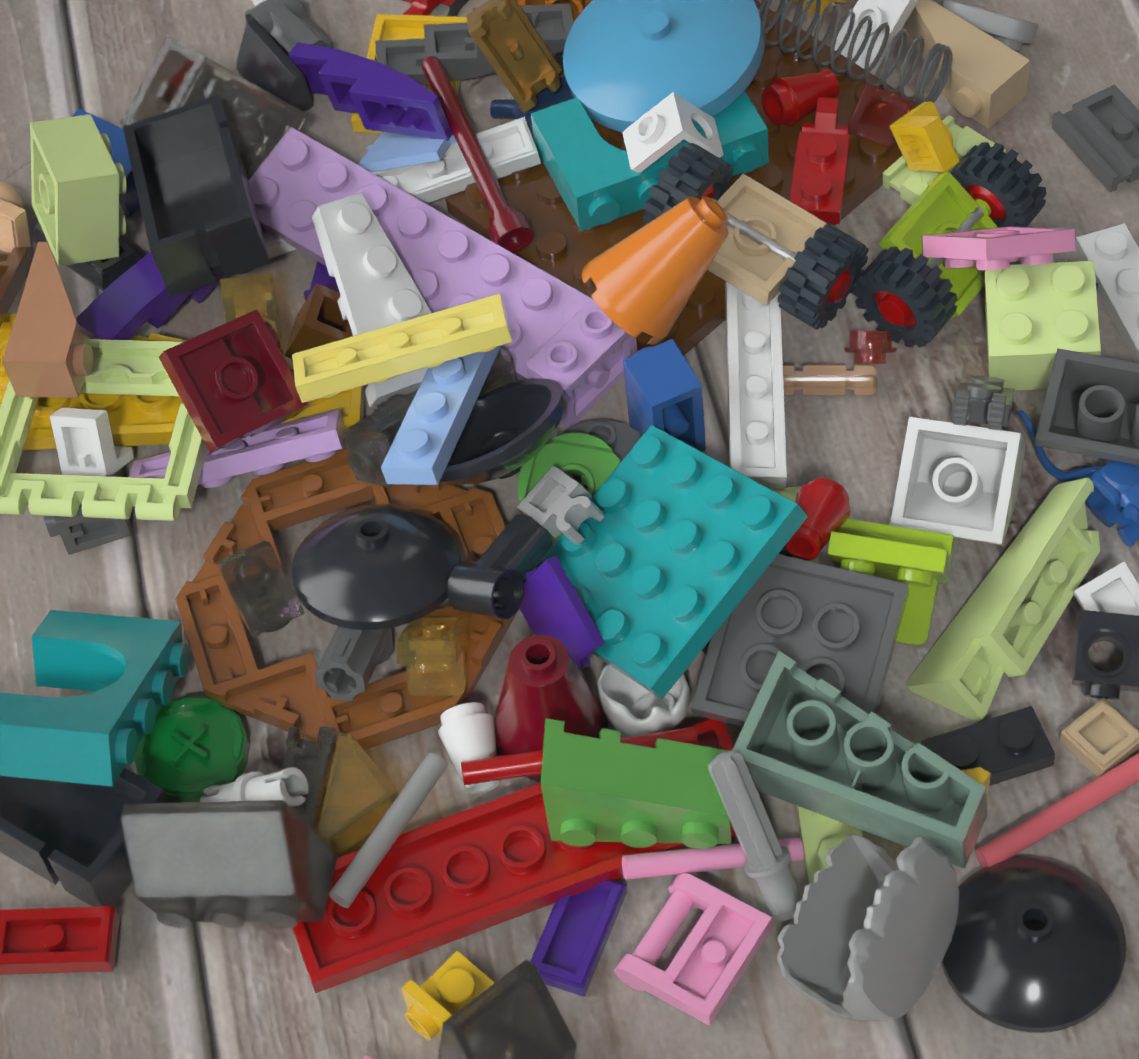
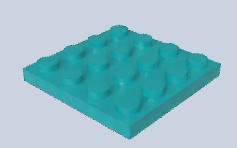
M651 425L592 497L591 501L604 513V518L599 522L591 517L581 523L578 533L585 539L581 544L572 543L562 534L536 568L538 569L546 559L556 555L599 631L602 640L605 642L600 649L595 651L594 655L663 700L808 516L795 502Z

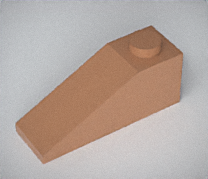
M38 242L2 363L16 397L79 398L84 376H89L92 372V348L90 344H85L49 243Z

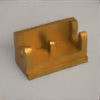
M489 0L466 15L469 34L524 113L536 106V95L541 90L549 87L552 92H555L559 88V73L562 72V67L517 0Z

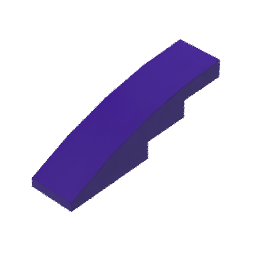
M297 42L288 54L291 61L303 73L310 93L328 95L334 111L359 114L365 129L431 139H445L446 141L452 136L451 128L438 96L409 76L375 60L334 48Z
M260 224L262 233L264 234L266 231L263 225ZM149 252L111 283L76 320L81 333L90 339L130 340L145 322L158 329L187 297L200 304L225 276L223 272L214 275L215 282L207 284L200 289L186 291L170 297L152 253Z

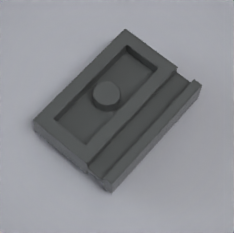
M1115 84L1073 104L1072 110L1062 114L1058 111L1053 114L1052 128L1110 192L1117 190L1118 184L1125 180L1131 183L1139 179V110Z

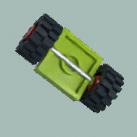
M983 142L979 146H973L951 172L946 171L931 182L878 243L883 248V251L880 252L854 283L856 286L853 288V295L859 297L855 301L858 309L867 310L863 317L868 323L874 320L878 324L875 330L882 335L885 331L891 334L890 340L897 344L903 339L906 347L913 348L917 344L920 348L930 343L950 319L959 316L984 287L985 270H977L976 266L947 268L945 267V258L923 256V235L1006 226L1028 227L1045 206L1046 200L1043 198L1047 193L1045 187L1038 186L1042 182L1039 173L1031 174L1029 172L1033 165L1027 159L1020 163L1017 160L1019 153L1013 149L1006 154L1004 153L1003 145L995 143L990 147L988 142Z

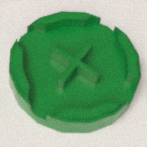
M186 696L162 706L155 717L152 732L145 734L137 746L134 762L138 775L162 788L169 803L173 805H199L201 797H208L203 793L207 787L235 782L242 775L247 767L250 745L241 718L233 710L231 712L230 709L223 707L220 701L210 697Z

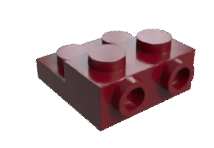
M258 309L169 348L159 356L164 369L210 454L249 435L253 437L297 416L308 405V402L302 403L295 387L294 369H289L280 352V340L275 329L270 323L263 321Z

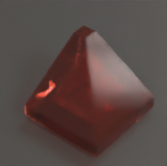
M867 83L848 123L849 132L893 149L896 140L889 126L909 113L914 102Z

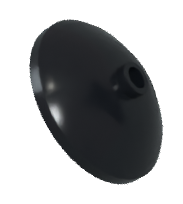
M534 378L514 382L479 396L439 483L448 485L477 484L497 478H509L520 472L522 465L532 459L543 448L562 419L566 397L560 385L551 379Z
M396 504L365 505L332 516L305 537L293 558V584L301 603L308 611L323 621L349 629H387L418 620L437 609L448 598V580L454 567L462 562L458 541L452 531L443 522L428 513Z
M1016 858L1004 860L990 867L986 866L972 874L959 885L958 916L951 942L941 961V966L954 992L972 1011L1004 1028L1028 1033H1045L1063 1030L1087 1020L1098 1012L1111 998L1119 984L1124 968L1126 937L1122 921L1114 904L1091 879L1079 871L1058 862L1038 858ZM1036 919L1041 921L1045 928L1040 931H1032L1024 925V922Z

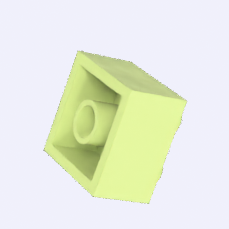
M91 114L30 122L32 207L58 266L119 257V236L126 234V221L123 209L119 205V195L126 193V177L121 163L114 164L112 160V150L108 135L106 133H99Z
M1094 261L1057 262L1039 265L1018 264L1010 265V268L985 270L989 377L1004 380L1003 388L1015 389V391L1048 389L1057 348L1101 356Z

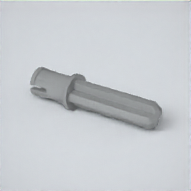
M737 750L727 753L721 752L715 755V759L709 763L708 769L747 859L744 863L746 875L755 878L768 908L767 912L773 921H785L794 918L797 902L801 901L803 897L788 865L792 858L789 849L779 844L742 754Z

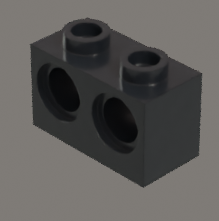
M1080 610L1077 622L1072 685L1084 686V696L1118 700L1120 698V690L1139 692L1138 615ZM1101 641L1113 643L1121 652L1122 662L1120 667L1111 672L1097 670L1089 660V648Z

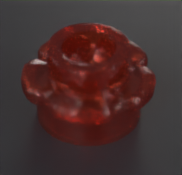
M849 331V347H844V352L854 353V364H886V353H896L897 348H892V332Z

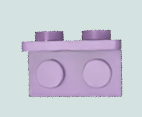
M592 299L526 362L528 374L534 378L554 380L562 388L566 397V405L560 424L566 428L574 426L624 377L623 359L633 356L637 352L636 338L615 324Z

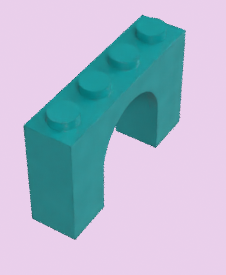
M744 91L731 105L713 116L724 154L720 159L732 166L733 172L730 174L732 176L748 173L757 167L769 163L768 128ZM577 97L531 113L534 143L538 154L580 232L597 225L610 223L614 219L644 209L645 202L652 197L649 194L652 185H657L660 180L657 177L662 169L666 171L669 167L668 160L673 155L677 157L679 149L683 146L688 147V144H690L683 139L641 173H637L630 168L627 151L610 145L599 135ZM699 124L695 125L697 131L707 139L703 128Z
M50 610L31 636L36 686L93 692L72 697H44L0 693V776L113 787L126 764L133 763L137 746L144 735L152 732L155 717L162 706L169 704L173 688L179 678H184L187 675L190 664V648L187 643H182L181 621Z

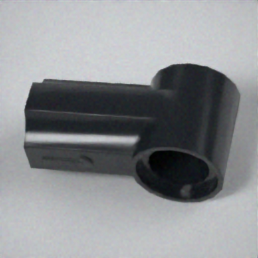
M515 515L477 562L462 561L454 567L447 584V596L452 607L459 611L501 620L510 619L514 616L521 606L524 596L523 582L526 579V573L536 567L553 545L548 531L539 526L532 517Z

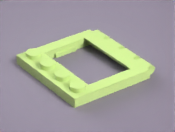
M84 339L85 344H90L92 348L93 368L89 376H84L80 393L179 396L159 356L163 351L183 342ZM9 380L0 407V514L23 515L27 502H29V512L31 515L75 517L80 504H82V514L86 518L129 519L132 508L135 506V515L138 520L177 521L181 508H192L207 446L184 404H180L169 444L171 455L164 479L16 473L39 397H16Z

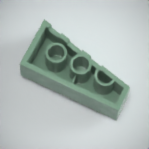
M778 651L732 750H737L742 754L757 791L905 847H910L915 838L919 836L931 841L935 847L943 848L950 864L965 869L987 817L986 787L920 743L913 744L892 730L889 722L872 711L870 714L866 713L842 697L840 690L822 678L819 681L798 668L796 661Z

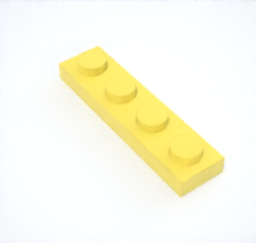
M499 293L292 354L295 387L302 403L318 398H330L342 391L370 383H381L397 375L421 368L436 367L445 361L476 352H488L497 346L511 343V333L501 295Z

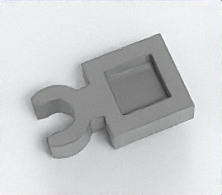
M554 465L517 506L525 516L532 517L551 536L556 538L562 532L574 544H581L585 540L578 533L579 526L584 520L592 517L600 522L604 518V513L590 500L592 495L580 483Z

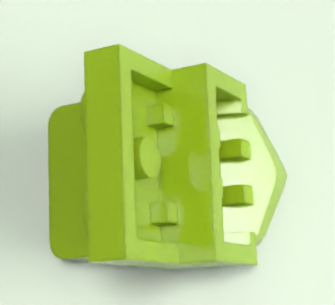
M848 519L838 532L831 531L827 554L835 567L909 584V595L896 643L921 646L928 641L940 584L948 585L956 547L954 535L892 526L890 523L879 524Z

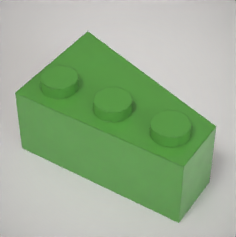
M545 719L541 788L551 841H562L565 844L578 847L588 846L594 842H622L627 846L636 848L650 847L655 843H683L695 849H707L714 847L716 844H731L732 824L708 769V765L715 759V755L721 752L727 753L729 752L728 750L660 738L656 740L655 748L620 742L621 731L602 728L599 738L565 733L564 721Z

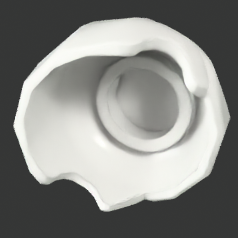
M609 664L603 668L596 682L606 718L618 731L628 736L673 730L686 716L692 699L684 673L663 700Z

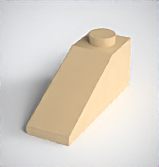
M919 0L907 19L909 35L913 41L917 37L923 36L925 45L922 57L924 61L933 45L941 43V45L945 44V46L950 47L953 53L952 66L942 92L949 104L956 108L960 114L967 118H972L989 129L1027 96L1030 60L933 0ZM919 41L918 44L916 45V47H917L918 50H919V47H920V41ZM943 53L938 68L934 74V78L936 81L938 79L942 67Z

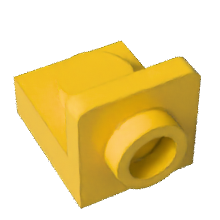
M923 102L889 126L910 171L944 173L960 162L953 148V136L948 127L943 123L933 102Z
M458 951L421 987L410 979L401 988L408 1008L404 1015L410 1025L429 1041L436 1035L450 1049H453L503 999L501 987Z

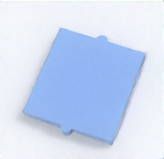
M382 132L373 145L366 148L367 153L358 165L369 172L440 161L450 145L456 143L453 133L450 139L446 141L445 139H431Z

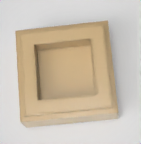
M1103 698L1062 730L1059 742L1098 778L1130 759L1139 751V730Z

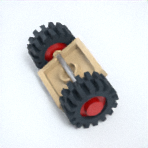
M694 143L679 149L678 156L673 155L668 160L669 167L666 171L664 169L660 171L657 176L660 178L658 184L652 185L649 191L652 197L645 202L644 209L647 210L643 214L645 225L690 196L700 200L704 197H709L726 213L728 220L725 222L729 234L707 270L766 306L779 292H782L778 296L777 301L780 303L779 307L816 330L824 328L828 320L832 321L836 317L838 308L842 310L845 306L849 293L853 294V288L856 286L854 283L864 272L861 268L868 260V256H866L869 252L868 247L745 174H742L729 189L726 188L733 180V176L730 175L733 172V168L729 163Z

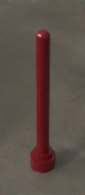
M428 56L422 62V70L433 93L439 98L453 136L491 214L488 234L495 244L511 253L519 252L526 248L534 238V232L524 213L518 212L516 208L509 206L441 61L435 56Z

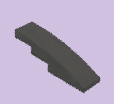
M571 4L521 6L552 54L563 51L568 33L573 25ZM468 23L424 24V39L375 41L377 62L409 76L422 86H429L422 70V62L428 56H435L441 61L450 82L495 73V70L469 34Z

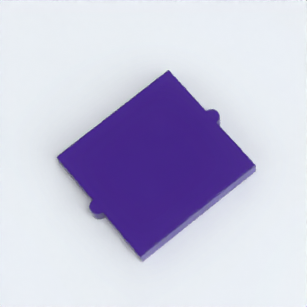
M555 555L546 559L538 569L536 568L526 573L527 580L523 584L524 596L519 609L534 635H547L559 640L566 647L581 670L590 666L589 658L605 642L602 640L599 631Z

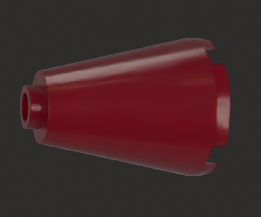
M547 635L527 637L520 641L510 654L494 716L496 747L500 756L543 750L546 718L564 721V732L599 738L601 729H608V719L605 716L601 700L566 647L554 637ZM541 774L524 776L528 779L541 782Z

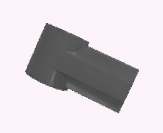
M264 0L244 13L246 23L252 19L257 21L287 56L297 42L334 48L333 42L308 19L300 0Z
M337 626L315 671L317 687L329 693L333 700L352 702L358 693L365 692L376 666L388 660L393 654L394 647L391 628L357 630Z

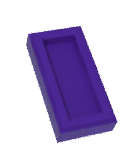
M607 880L596 884L595 888L571 897V894L559 898L554 904L526 970L527 978L585 997L627 894V885Z

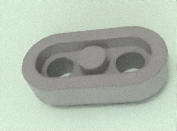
M954 0L943 1L942 7L978 29L994 34L993 38L1013 50L1020 51L1023 42L1033 44L1038 24Z

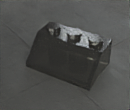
M284 800L127 804L123 806L121 818L136 897L157 915V920L162 924L174 928H189L192 926V922H213L224 927L239 928L244 926L245 922H267L275 926L288 928L295 927L298 921H323L338 854Z

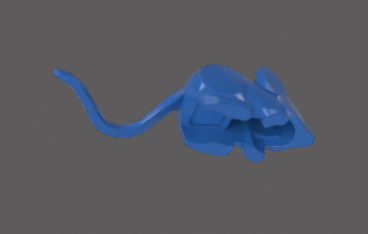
M1019 410L1018 415L1029 432L1036 455L1043 468L1060 481L1068 482L1089 478L1094 484V492L1086 500V506L1105 526L1110 528L1117 524L1121 528L1119 529V535L1123 542L1129 547L1133 546L1139 540V465L1112 460L1103 466L1062 471L1050 462L1043 447L1035 445L1037 433L1035 426L1023 410Z

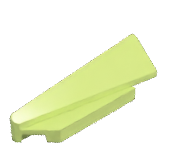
M1089 478L1060 483L1052 489L906 681L905 685L910 691L973 721H981L988 712L1003 673L1005 672L1008 677L1022 676L1027 673L1073 597L1074 590L1078 589L1101 551L1099 531L1088 530L1085 500L1090 493L1094 492L1093 482Z

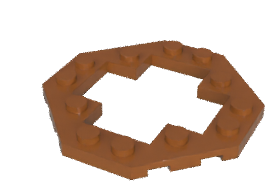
M357 445L337 451L333 456L317 462L306 461L252 479L241 496L243 504L230 523L224 522L204 553L205 563L192 582L186 581L175 598L206 697L220 701L224 707L347 756L441 724L440 716L442 713L468 701L516 616L515 614L510 619L501 620L454 609L452 605L432 611L422 617L421 620L436 661L367 685L365 692L358 693L352 702L333 700L332 697H328L325 690L317 687L315 671L318 666L313 652L258 670L233 593L285 576L271 534L272 532L375 499L376 504L403 505L423 511L437 518L455 535L460 547L461 561L477 562L505 528L491 493L472 486L467 491L453 485L441 483L438 485L387 484L381 470L384 461L377 459L376 452Z

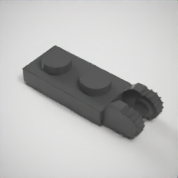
M972 376L971 383L961 382L953 399L951 414L953 424L966 426L967 422L989 424L988 429L1002 430L1003 426L1007 427L1012 413L1015 389L1003 388V379L988 376Z

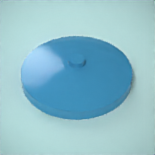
M592 0L580 13L568 33L563 51L564 74L573 97H577L580 100L588 116L600 125L623 133L625 129L672 92L713 117L731 105L745 91L755 77L764 53L765 35L760 14L754 0ZM692 119L693 125H697L698 122Z

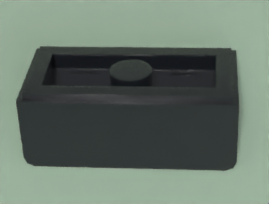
M253 19L248 21L237 58V71L248 84L262 90L271 97L273 103L282 108L283 122L288 123L313 107V100L304 75L257 21Z

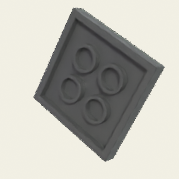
M778 554L711 638L691 706L693 715L743 727L778 651L796 661L798 668L819 681L822 678L840 690L842 697L866 713L870 714L872 711L877 714L909 595V584Z

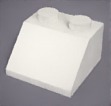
M909 417L890 525L954 535V538L1003 546L1017 500L1026 442L1022 434Z

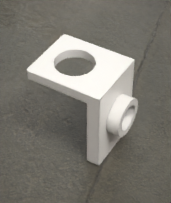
M674 92L623 131L630 168L637 173H641L683 139L689 143L697 144L719 158L724 155L715 119ZM692 119L703 128L707 139L697 131Z

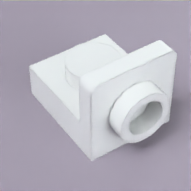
M60 408L50 415L62 475L115 477L118 470L134 459L132 447L114 446L107 411Z

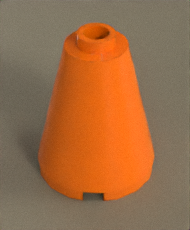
M690 196L592 259L582 270L581 277L585 284L590 277L592 278L598 289L591 297L601 310L621 329L634 338H637L643 331L652 336L647 344H659L670 333L727 238L729 232L725 222L728 220V217L724 210L709 197H704L700 200Z

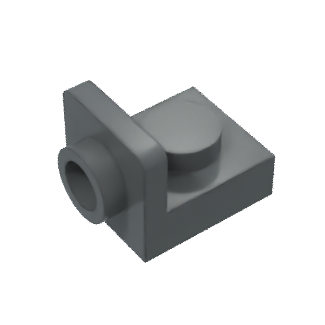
M80 504L75 517L43 516L50 537L60 535L68 555L132 536L127 519L86 518L82 514V504Z

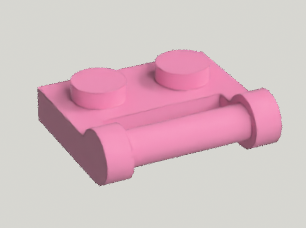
M688 873L677 874L668 889L671 894L670 898L633 954H625L614 972L630 988L641 992L646 991L711 1026L771 931L772 917ZM691 909L703 910L704 913L667 970L664 972L655 967L654 965Z

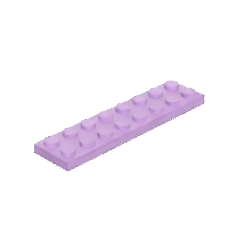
M290 127L248 181L259 222L263 225L265 231L282 238L287 244L325 266V259L312 220L314 212L320 205L362 193L432 313L500 293L506 310L512 342L501 345L493 365L519 381L534 379L533 376L527 373L526 362L592 300L587 295Z

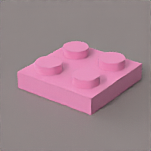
M1006 226L923 235V256L945 258V267L947 268L976 266L977 270H997L1010 268L1009 262L1021 261L1022 265L1054 263V253L1076 251L1075 229Z

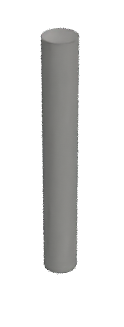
M434 753L427 754L330 891L329 896L337 904L345 908L350 907L448 767L443 758Z

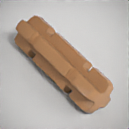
M783 364L784 396H795V391H803V396H846V391H854V396H872L876 393L877 389L876 366L873 364H854V369H846V364H803V369H795V364Z

